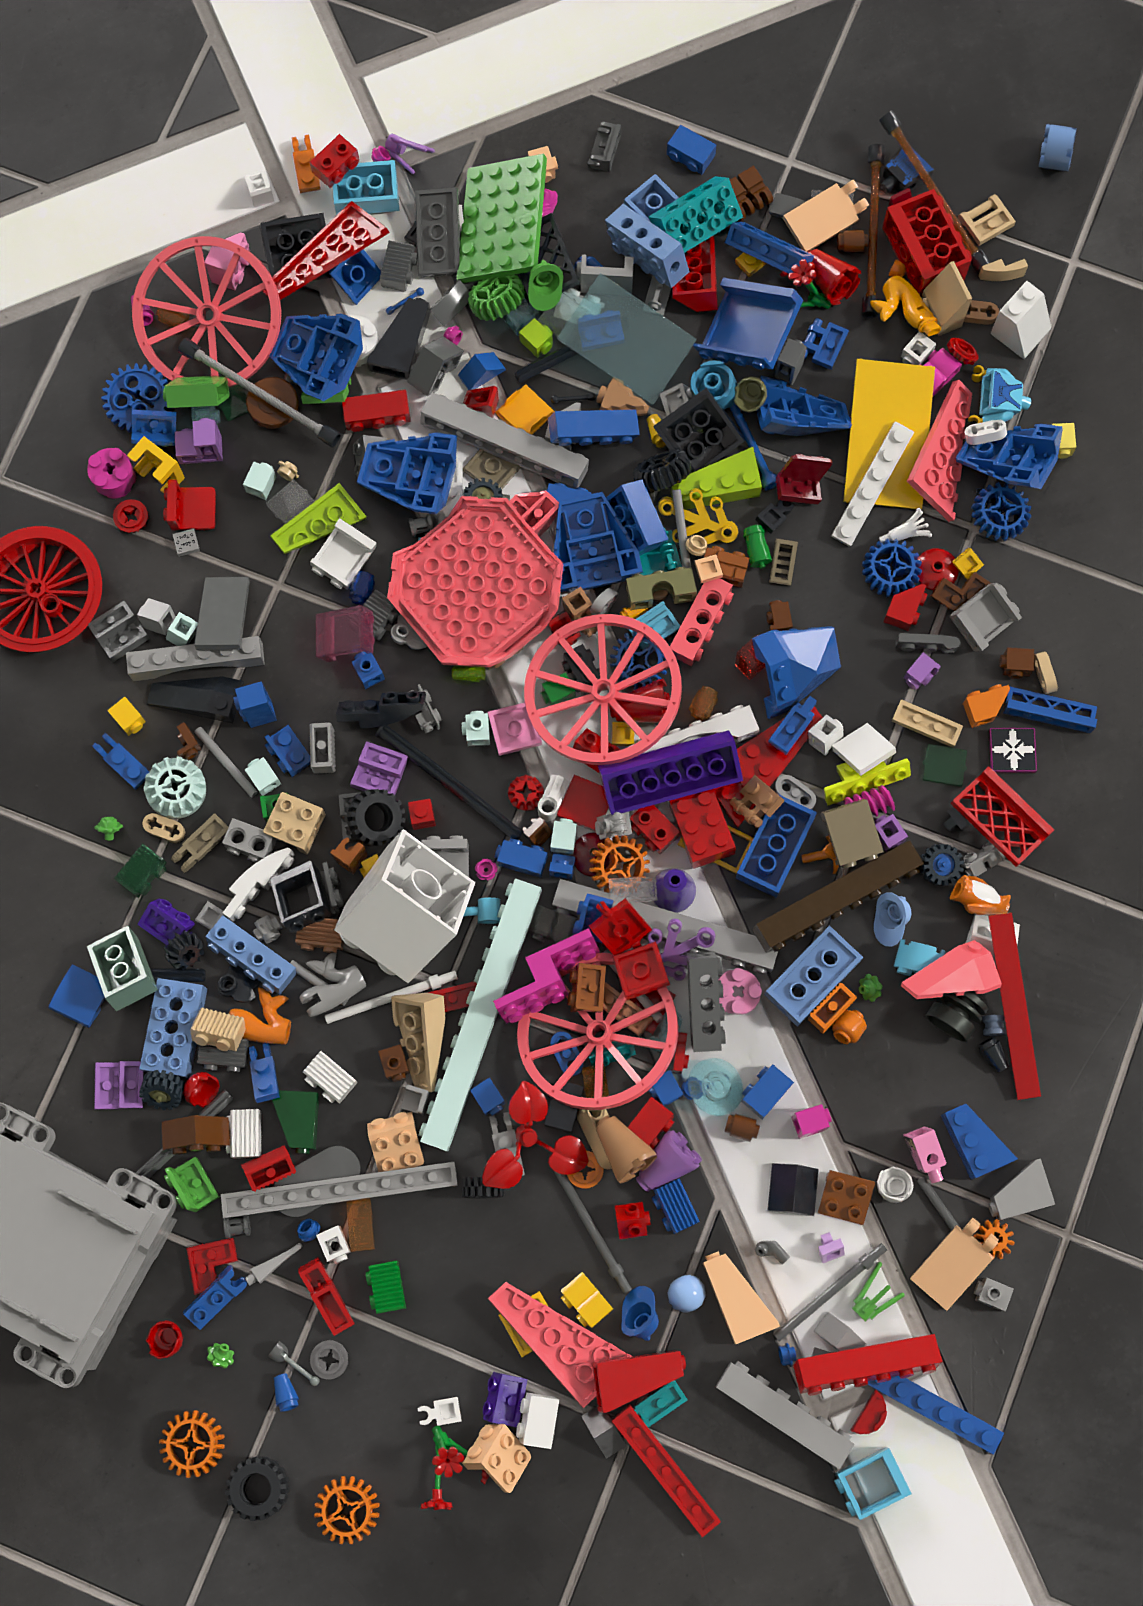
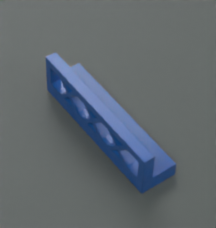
M732 222L725 241L726 244L788 274L793 272L791 270L793 265L800 266V260L805 259L806 262H812L814 255L745 222Z
M1010 687L1006 697L1004 714L1092 733L1097 724V719H1095L1097 706ZM1012 694L1021 695L1025 702L1012 700ZM1037 699L1043 700L1047 707L1034 705L1032 702ZM1059 704L1064 705L1070 713L1055 710L1054 707ZM1081 709L1091 711L1090 717L1077 715L1076 712Z

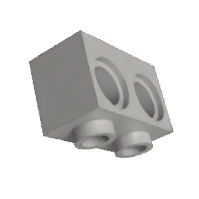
M232 818L222 843L227 848V852L239 856L240 853L247 855L248 860L257 863L272 853L277 839L266 835L263 832L264 829ZM236 835H244L241 843L236 844L233 842ZM258 842L265 843V847L261 851L254 850V846Z

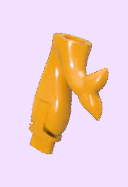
M893 276L884 284L882 291L886 301H870L872 308L880 313V319L883 322L889 319L896 310L899 300H901L904 316L912 327L918 328V331L921 333L925 332L927 336L935 335L941 331V327L937 324L938 319L934 317L916 289L901 276Z

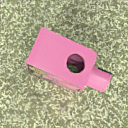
M924 1126L904 1134L903 1136L918 1170L927 1173L931 1183L943 1180L944 1176L940 1167L945 1166L946 1161L934 1129ZM930 1154L931 1158L927 1161V1157Z

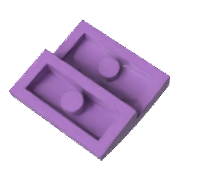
M366 741L350 786L361 791L384 789L389 794L393 793L395 795L408 756Z
M141 1061L95 1063L94 1110L143 1108L142 1098L139 1097V1091L143 1082V1071L140 1070Z

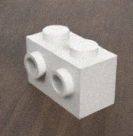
M526 1393V1397L522 1399L520 1412L523 1413L522 1421L518 1423L516 1437L519 1438L518 1440L521 1444L551 1449L559 1399L553 1396Z

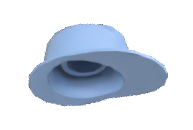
M886 892L877 900L874 933L877 940L884 946L892 947L897 945L903 937L905 925L909 922L912 914L910 905L905 897Z

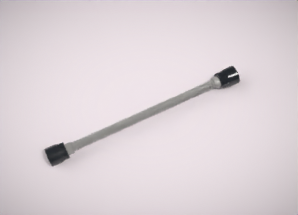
M189 338L183 339L180 343L178 353L191 360L202 361L241 387L259 396V398L275 406V408L288 416H291V418L296 421L298 420V422L307 426L312 431L314 430L317 438L331 448L335 447L339 442L341 433L328 425L317 424L292 407L287 406V404L271 396V394L255 386V384L221 365V363L210 358L208 355H205L202 347Z

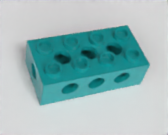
M715 176L648 216L652 224L679 241L685 253L728 227L732 222L743 218L729 178Z

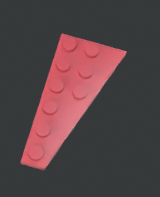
M960 380L952 382L907 480L948 522L955 520L956 513L953 512L954 503L958 500L956 486L957 482L960 481L962 464L956 462V457L962 448L963 439H965L966 418H969L972 392Z
M507 1282L487 1298L582 1408L587 1406L596 1397L592 1362L631 1357L630 1354L601 1339L596 1334L531 1298V1296Z

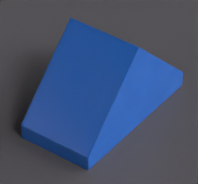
M494 352L474 354L459 372L458 377L468 390H473L501 374L506 368Z

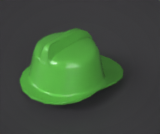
M541 260V263L531 269L528 298L532 307L537 310L546 311L555 307L561 299L563 272L560 267Z

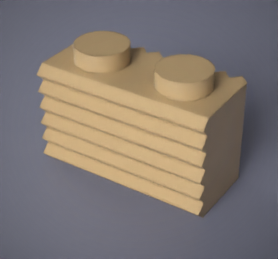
M203 1007L200 1008L190 1029L192 1041L196 1044L216 1046L222 1051H237L246 1031L243 1017L217 1012L216 1010H208Z

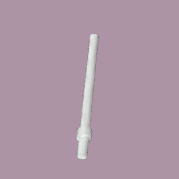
M456 971L440 976L436 974L428 977L429 979L327 1014L325 1015L326 1022L329 1024L392 1002L391 996L416 994L430 988L435 990L440 988L442 984L457 980Z

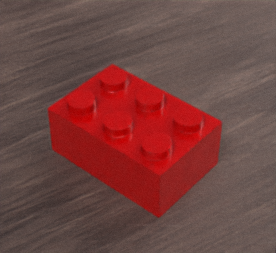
M713 789L669 801L672 816L677 829L680 831V837L693 869L736 854V846Z

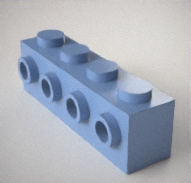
M222 916L206 935L207 947L216 954L222 953L226 956L225 959L229 964L234 967L240 966L244 969V974L250 979L260 980L263 983V988L270 993L276 992L280 995L296 975V967L225 916Z

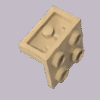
M281 792L263 832L266 835L297 847L299 852L308 855L326 814L323 808Z

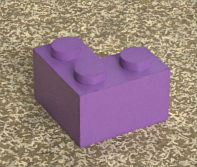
M202 418L199 421H193V429L187 428L175 432L176 458L179 464L223 461L222 436L215 420Z

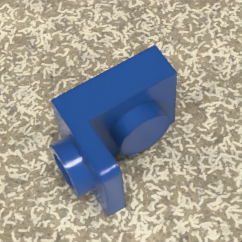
M553 854L549 875L572 880L575 857Z

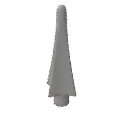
M298 1243L284 1253L251 1268L253 1273L245 1277L249 1286L256 1281L261 1284L284 1261L300 1250L303 1245Z

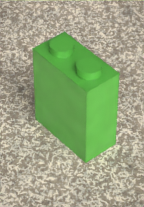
M224 375L179 377L165 385L163 389V399L167 402V408L218 406L230 397L228 380Z

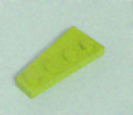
M338 483L273 533L271 538L281 551L287 554L330 535L335 529V524L339 518L349 525H353L367 519V516L341 484Z

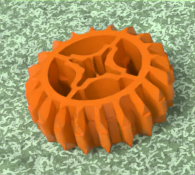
M618 835L614 836L612 840L605 838V845L598 843L597 846L600 851L593 850L592 854L596 856V859H590L589 861L595 864L594 868L589 869L590 872H596L592 880H600L597 887H604V892H611L614 895L620 893L621 896H626L627 891L630 894H634V887L641 889L642 885L639 880L646 882L647 878L643 876V873L650 872L648 868H644L645 864L650 863V860L643 859L647 855V851L640 852L642 844L635 845L636 840L634 838L628 841L627 836H622L620 839ZM616 847L626 849L632 856L622 857L621 853L617 852ZM609 853L610 855H608V857L610 859V863L606 868H604V861L607 854ZM617 862H626L623 864V867H620L622 870H613L616 868V865H619ZM635 864V871L630 879V867ZM616 874L619 879H622L624 884H615L607 876Z
M194 1410L191 1418L189 1411H185L183 1414L184 1420L178 1414L175 1415L177 1424L173 1421L167 1422L171 1431L168 1429L162 1430L163 1435L168 1437L167 1439L159 1440V1443L166 1444V1448L160 1449V1453L167 1452L168 1454L163 1459L164 1463L172 1461L169 1465V1470H173L178 1466L176 1471L178 1476L185 1469L186 1478L191 1477L192 1470L194 1475L199 1477L201 1476V1469L205 1474L210 1472L208 1464L212 1467L217 1466V1462L213 1457L222 1458L223 1455L217 1452V1449H224L225 1445L218 1444V1440L225 1438L224 1434L217 1436L216 1432L222 1427L218 1425L213 1428L212 1425L216 1419L213 1417L207 1422L208 1413H203L199 1418V1411ZM191 1423L187 1436L184 1439H175L179 1429ZM198 1425L207 1431L210 1442L200 1437ZM191 1437H193V1442H196L197 1444H202L200 1446L194 1447V1451L191 1450L190 1445L183 1444L184 1442L192 1440ZM174 1446L184 1450L186 1463L177 1456ZM200 1449H210L202 1462L194 1464V1458H196L197 1452Z
M342 1476L340 1479L341 1485L338 1484L336 1479H333L331 1481L333 1489L325 1485L323 1488L327 1495L323 1493L318 1494V1498L323 1500V1503H315V1507L321 1508V1512L315 1513L314 1517L323 1518L322 1521L317 1523V1526L326 1525L327 1528L323 1530L322 1534L326 1535L331 1531L330 1541H334L338 1535L340 1536L339 1544L344 1543L345 1537H348L349 1544H353L354 1535L358 1541H362L361 1531L368 1536L371 1531L367 1525L371 1527L377 1525L375 1521L371 1520V1517H379L380 1513L373 1512V1508H378L380 1503H372L371 1500L375 1499L377 1494L368 1495L367 1492L371 1490V1485H368L365 1489L361 1488L364 1484L363 1479L355 1485V1476L350 1477L349 1483H347L346 1477ZM342 1490H353L362 1498L357 1501H351L347 1498L346 1494L344 1495ZM336 1494L338 1509L329 1515L328 1505L332 1496ZM345 1503L347 1504V1507L349 1505L354 1506L358 1504V1506L354 1507L353 1510L350 1512L351 1516L348 1517L347 1514H341L339 1516L336 1515L340 1513L342 1509H344ZM366 1505V1517L359 1527L356 1511ZM343 1519L352 1530L339 1529L332 1522Z

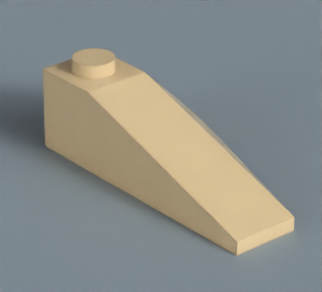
M432 993L391 996L393 1020L395 1026L399 1025L403 1039H400L402 1047L406 1046L409 1056L407 1065L415 1087L433 1092L435 1091L445 1024L444 996Z

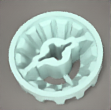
M179 756L170 759L166 757L158 764L155 763L150 772L146 774L144 792L147 801L152 809L161 816L171 819L187 817L197 811L205 799L206 782L203 773L191 760L188 761ZM171 770L182 771L187 777L181 778L178 775H173ZM168 771L169 776L165 779L164 784L158 785L161 776ZM173 783L178 785L177 791L172 789ZM189 789L188 793L183 798H181L185 794L186 790ZM165 796H169V797H171V798H173V799H177V800H170V799L165 798Z

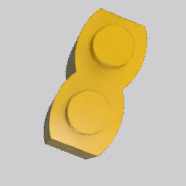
M583 1272L561 1290L564 1294L561 1297L562 1301L569 1309L572 1306L575 1307L579 1312L576 1317L584 1327L589 1324L593 1328L613 1310Z

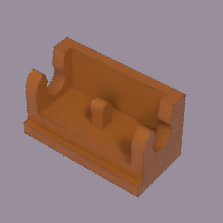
M345 838L330 853L337 864L354 875L368 854L365 847L359 842L345 849V845L350 840Z

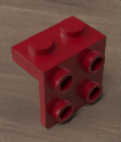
M792 455L776 476L778 500L818 505L822 501L819 481L832 466V460L821 456Z

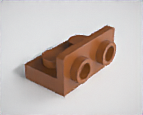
M578 963L574 966V969H571L569 981L572 983V992H569L568 1005L571 1006V1012H603L606 966Z

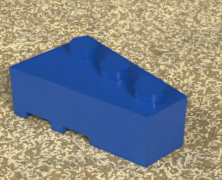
M967 1104L941 1115L971 1180L1018 1159Z

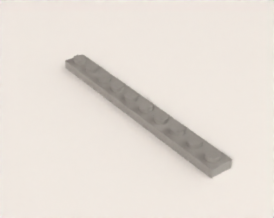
M455 1162L263 1188L257 1189L256 1192L249 1190L221 1194L223 1218H231L458 1186Z

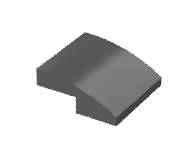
M125 601L91 621L88 625L112 662H115L126 655L127 652L132 651L150 639Z

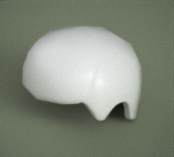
M894 1166L884 1171L882 1170L877 1180L878 1192L889 1202H902L913 1191L912 1177L906 1170Z

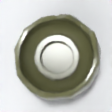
M752 376L743 378L735 387L734 403L742 411L748 413L757 411L766 401V385L759 378Z

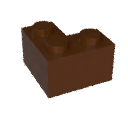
M193 1115L163 1121V1150H172L173 1154H186L187 1149L189 1151H202L203 1148H206V1152H218L220 1147L230 1145L229 1117Z

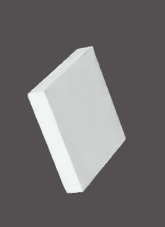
M868 723L832 745L833 751L860 776L896 753V748Z

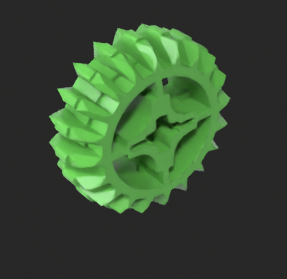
M514 274L478 281L477 286H473L472 291L468 293V301L472 313L480 320L485 319V321L492 319L494 321L498 317L502 318L506 314L509 315L511 311H515L516 306H520L522 304L521 301L525 299V288L518 275Z

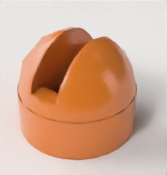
M895 260L888 276L903 277L906 272L905 265Z

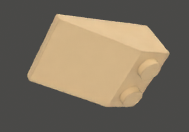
M954 261L950 262L924 289L921 297L934 317L938 319L937 324L941 327V331L937 333L938 336L962 327L972 300Z

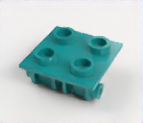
M672 530L666 531L668 537L666 542L640 556L643 569L642 576L650 575L655 571L668 572L682 567L675 542L672 539Z

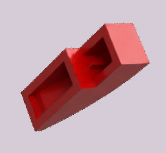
M317 1257L298 1268L300 1277L309 1290L311 1298L333 1336L354 1325L355 1323L321 1259Z

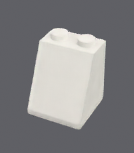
M1026 281L999 311L991 331L995 338L1023 359L1028 356L1051 330L1044 293Z

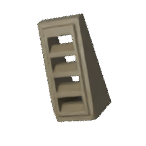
M775 539L769 578L770 583L791 586L798 542ZM779 547L791 549V553L779 551ZM778 556L790 557V561L778 560ZM776 565H786L789 568L788 570L776 568ZM775 572L788 574L787 579L775 577Z

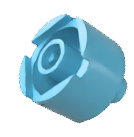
M901 939L894 967L897 968V973L910 976L912 972H919L945 955L946 951L940 950V953H937L936 947L913 941L909 945H905V940Z

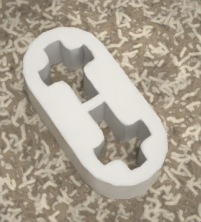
M991 420L970 425L964 431L965 439L970 445L1001 440L1007 435L1006 423L1003 420Z

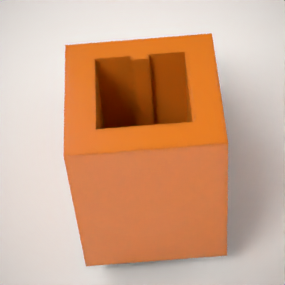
M1001 684L990 687L989 691L983 693L974 691L967 695L968 697L963 702V706L971 728L994 721L1010 690L1009 685L1002 687Z

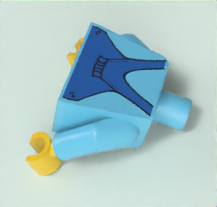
M976 365L973 368L974 373L980 374H972V380L974 382L982 381L979 415H982L983 418L971 415L968 418V422L976 421L977 423L991 420H1003L1006 422L1011 420L1021 409H1029L1031 398L1022 396V382L1016 380L1007 369L987 368V370H984L981 365Z

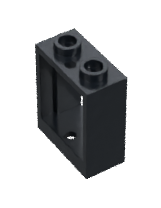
M312 861L270 878L281 923L290 933L300 931L304 927L320 922L332 915L321 873ZM314 882L319 904L292 915L286 894Z

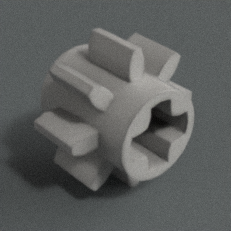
M266 915L254 923L256 929L253 930V933L259 941L264 940L267 944L276 940L281 935L278 930L282 929V926L276 917L271 919L269 915Z

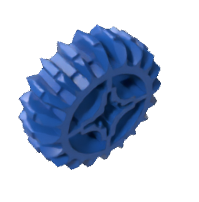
M999 482L995 484V487L990 484L986 490L982 489L979 492L980 496L975 497V503L971 507L974 510L971 516L976 519L974 526L981 525L979 533L986 531V538L994 535L995 541L1000 536L1003 541H1006L1008 536L1014 539L1016 533L1021 535L1024 531L1023 528H1027L1029 524L1027 521L1031 518V514L1028 513L1031 510V506L1026 505L1029 501L1028 498H1022L1023 491L1017 493L1016 486L1009 489L1008 483L1001 487ZM995 498V505L985 509V503ZM1006 499L1010 500L1013 504L1008 503ZM1018 515L1017 521L1007 526L1008 517Z
M887 538L884 544L878 541L876 547L871 546L869 549L870 553L865 554L864 558L866 560L862 563L865 569H863L862 574L867 576L865 578L866 583L872 582L871 590L876 587L878 588V595L882 591L886 592V597H889L891 592L896 595L899 592L906 591L907 588H913L915 586L914 583H918L920 579L918 575L922 573V570L918 567L921 566L922 562L916 560L919 557L918 553H912L913 546L905 547L906 541H903L900 545L897 538L894 539L893 543H890V540ZM890 554L888 559L876 561L880 556ZM898 556H900L901 558H903L906 563L901 562V561L899 560ZM893 561L892 566L894 570L891 576V570L889 565H891V562ZM878 573L883 574L886 580L882 579ZM903 575H908L905 579L899 582H893L894 578L897 576L903 577Z
M633 631V637L635 638L637 632ZM628 633L624 634L626 642L620 638L617 640L621 644L620 648L617 646L612 647L618 653L617 655L610 654V658L616 659V662L610 663V667H616L619 664L624 651H627L634 638H630ZM644 637L642 642H647L650 645L642 652L635 651L634 654L638 656L645 655V665L649 669L652 666L649 664L648 659L654 650L657 652L658 664L662 663L665 657L654 643ZM633 655L630 665L626 670H623L618 682L630 678V675L638 668L647 670V668L641 664L636 666L634 663L636 661L634 660L635 656ZM663 670L661 673L666 675L667 671ZM657 673L634 684V690L638 689L639 683H642L643 687L646 685V682H649V684L654 682V678L657 680L662 678Z

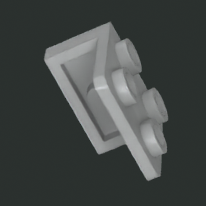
M429 836L427 840H422L425 846L469 877V844L467 839H463V836H450V839Z

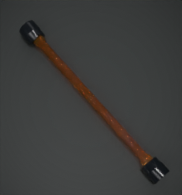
M894 111L888 112L879 122L888 135L892 134L896 138L915 170L923 179L924 184L929 188L928 190L935 189L937 195L942 197L945 211L952 216L955 230L960 232L963 240L962 243L971 253V264L976 273H980L981 267L991 263L982 249L979 250L972 244L973 242L968 237L964 228H962L961 223L956 219L957 217L954 212H952L945 198L940 194L939 189L934 185L935 183L930 178L926 169H924L923 164L918 160L919 158L916 153L912 151L913 149L908 144L907 139L902 135V124Z
M872 144L868 147V163L871 165L872 178L868 282L866 297L862 298V316L866 318H875L879 315L872 308L870 301H879L876 297L875 281L881 165L883 166L885 162V146L882 144Z

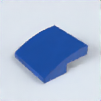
M72 964L49 1004V1009L89 1028L101 1011V1005L105 1000L98 977Z

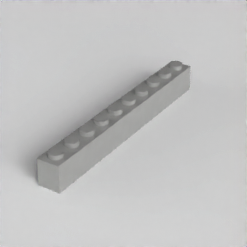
M560 879L552 908L559 915L568 917L569 914L578 916L577 919L580 920V915L577 914L580 901L585 900L587 893L614 900L613 907L621 902L624 897ZM627 899L652 929L657 928L662 931L663 937L661 941H664L665 944L669 932L667 929L669 921L671 919H679L682 922V928L680 933L677 934L675 946L696 936L699 929L709 927L716 935L714 944L708 948L697 946L687 952H715L721 961L723 959L732 961L731 965L739 968H744L746 965L754 968V972L764 975L767 972L771 973L778 951L774 953L771 950L766 953L754 935ZM676 924L671 925L673 929L679 928ZM649 933L646 934V935L643 937V939L649 941V940H648V935H649ZM703 933L704 937H710L709 934ZM652 934L653 938H659L657 934Z

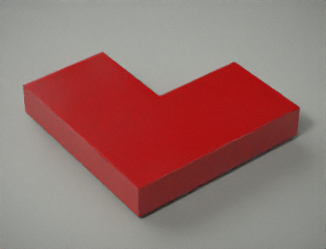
M234 1238L186 1248L194 1295L201 1294L217 1279L215 1266L238 1262Z

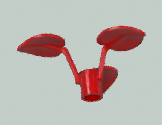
M527 1081L521 1082L509 1102L511 1118L519 1124H524L515 1131L517 1139L516 1155L514 1157L513 1153L506 1148L493 1153L483 1171L482 1183L484 1186L507 1189L515 1186L521 1180L523 1167L517 1160L520 1158L522 1145L531 1147L536 1143L552 1152L548 1159V1164L559 1174H574L588 1165L589 1159L583 1143L575 1136L566 1135L560 1137L555 1143V1149L537 1139V1133L531 1126L533 1121H542L546 1117L548 1104L543 1093Z

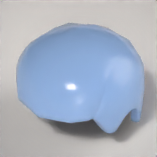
M684 1275L675 1279L670 1284L667 1292L669 1303L673 1308L684 1313L699 1308L706 1297L704 1284L699 1278L691 1275Z

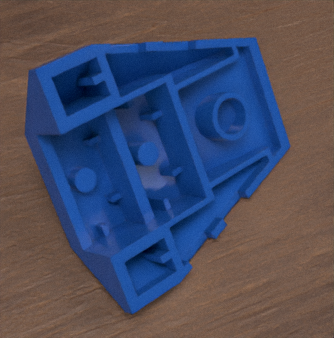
M322 314L317 317L309 315L286 316L269 356L302 388L305 394L325 401L346 388L362 353L363 344L360 321L344 314H336V316Z
M760 376V379L766 385L767 398L763 406L756 412L760 428L768 434L778 433L803 436L851 428L852 423L845 403L821 394L817 398L806 394L807 389L802 387L798 391L787 387L788 382Z
M1035 424L1034 428L1021 429V426H1014V430H1007L1006 437L1001 440L978 445H970L965 442L956 457V462L1008 484L1042 489L1058 460L1063 428L1062 426Z
M429 433V436L419 438L411 436L407 440L401 441L392 439L368 443L357 483L415 512L437 514L446 506L454 477L457 436Z
M603 492L559 501L554 554L563 563L560 592H573L579 587L584 591L625 581L626 578H630L632 575L643 573L638 549L631 541Z
M832 626L813 627L804 630H770L752 638L756 659L765 663L771 695L764 698L768 719L788 712L794 705L799 703L841 668L835 630Z

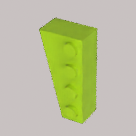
M751 447L689 474L686 479L681 480V483L675 484L674 487L671 486L672 499V490L681 489L683 509L687 510L696 508L694 502L689 497L690 491L694 488L702 491V500L705 506H709L710 499L713 497L721 498L723 503L760 497L762 485L754 448ZM694 492L692 494V498L698 499L700 497V493ZM715 500L712 505L720 504V501Z

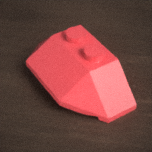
M547 491L516 494L510 500V503L539 537L548 530L558 514L559 502Z

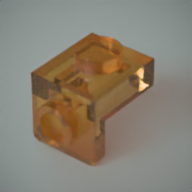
M603 1064L602 1097H608L609 1090L606 1070ZM595 1065L581 1067L586 1098H594Z

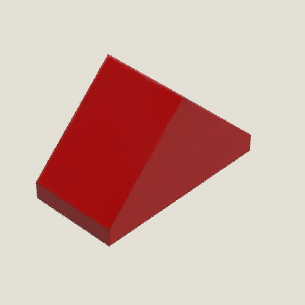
M490 386L467 390L463 404L477 412L481 411L493 418L499 401L498 388Z

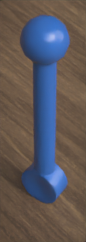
M417 288L416 292L393 307H388L385 310L388 315L394 313L396 309L405 304L408 298L413 299L417 296H422L424 289Z

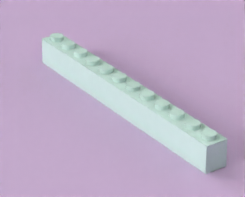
M515 879L513 884L509 883L505 896H508L506 905H501L497 917L501 918L498 927L494 926L490 935V939L493 940L491 947H486L482 961H485L483 969H478L474 982L477 983L474 992L470 991L466 1004L469 1005L467 1014L462 1013L458 1024V1026H461L459 1036L455 1034L450 1048L454 1050L451 1057L447 1056L445 1059L443 1070L446 1072L443 1079L439 1078L436 1084L435 1092L438 1094L436 1100H431L426 1114L430 1116L427 1124L423 1123L418 1136L422 1137L420 1142L449 1151L498 1014L493 1001L505 995L542 891L541 887Z

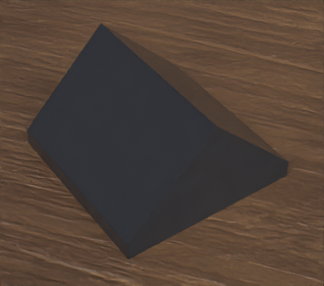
M772 1163L767 1211L814 1216L819 1169L798 1164Z

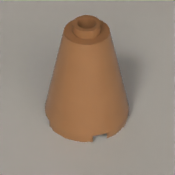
M607 1115L598 1121L596 1132L619 1183L631 1180L636 1176V1172L639 1170L643 1172L657 1158L655 1151L615 1116L609 1117Z

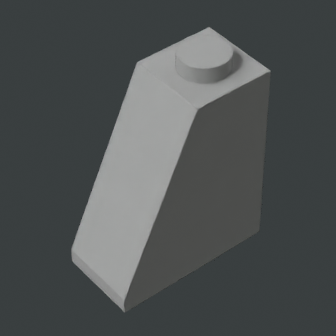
M1041 1158L1030 1162L990 1197L989 1209L992 1217L996 1216V1219L1002 1220L1055 1205Z

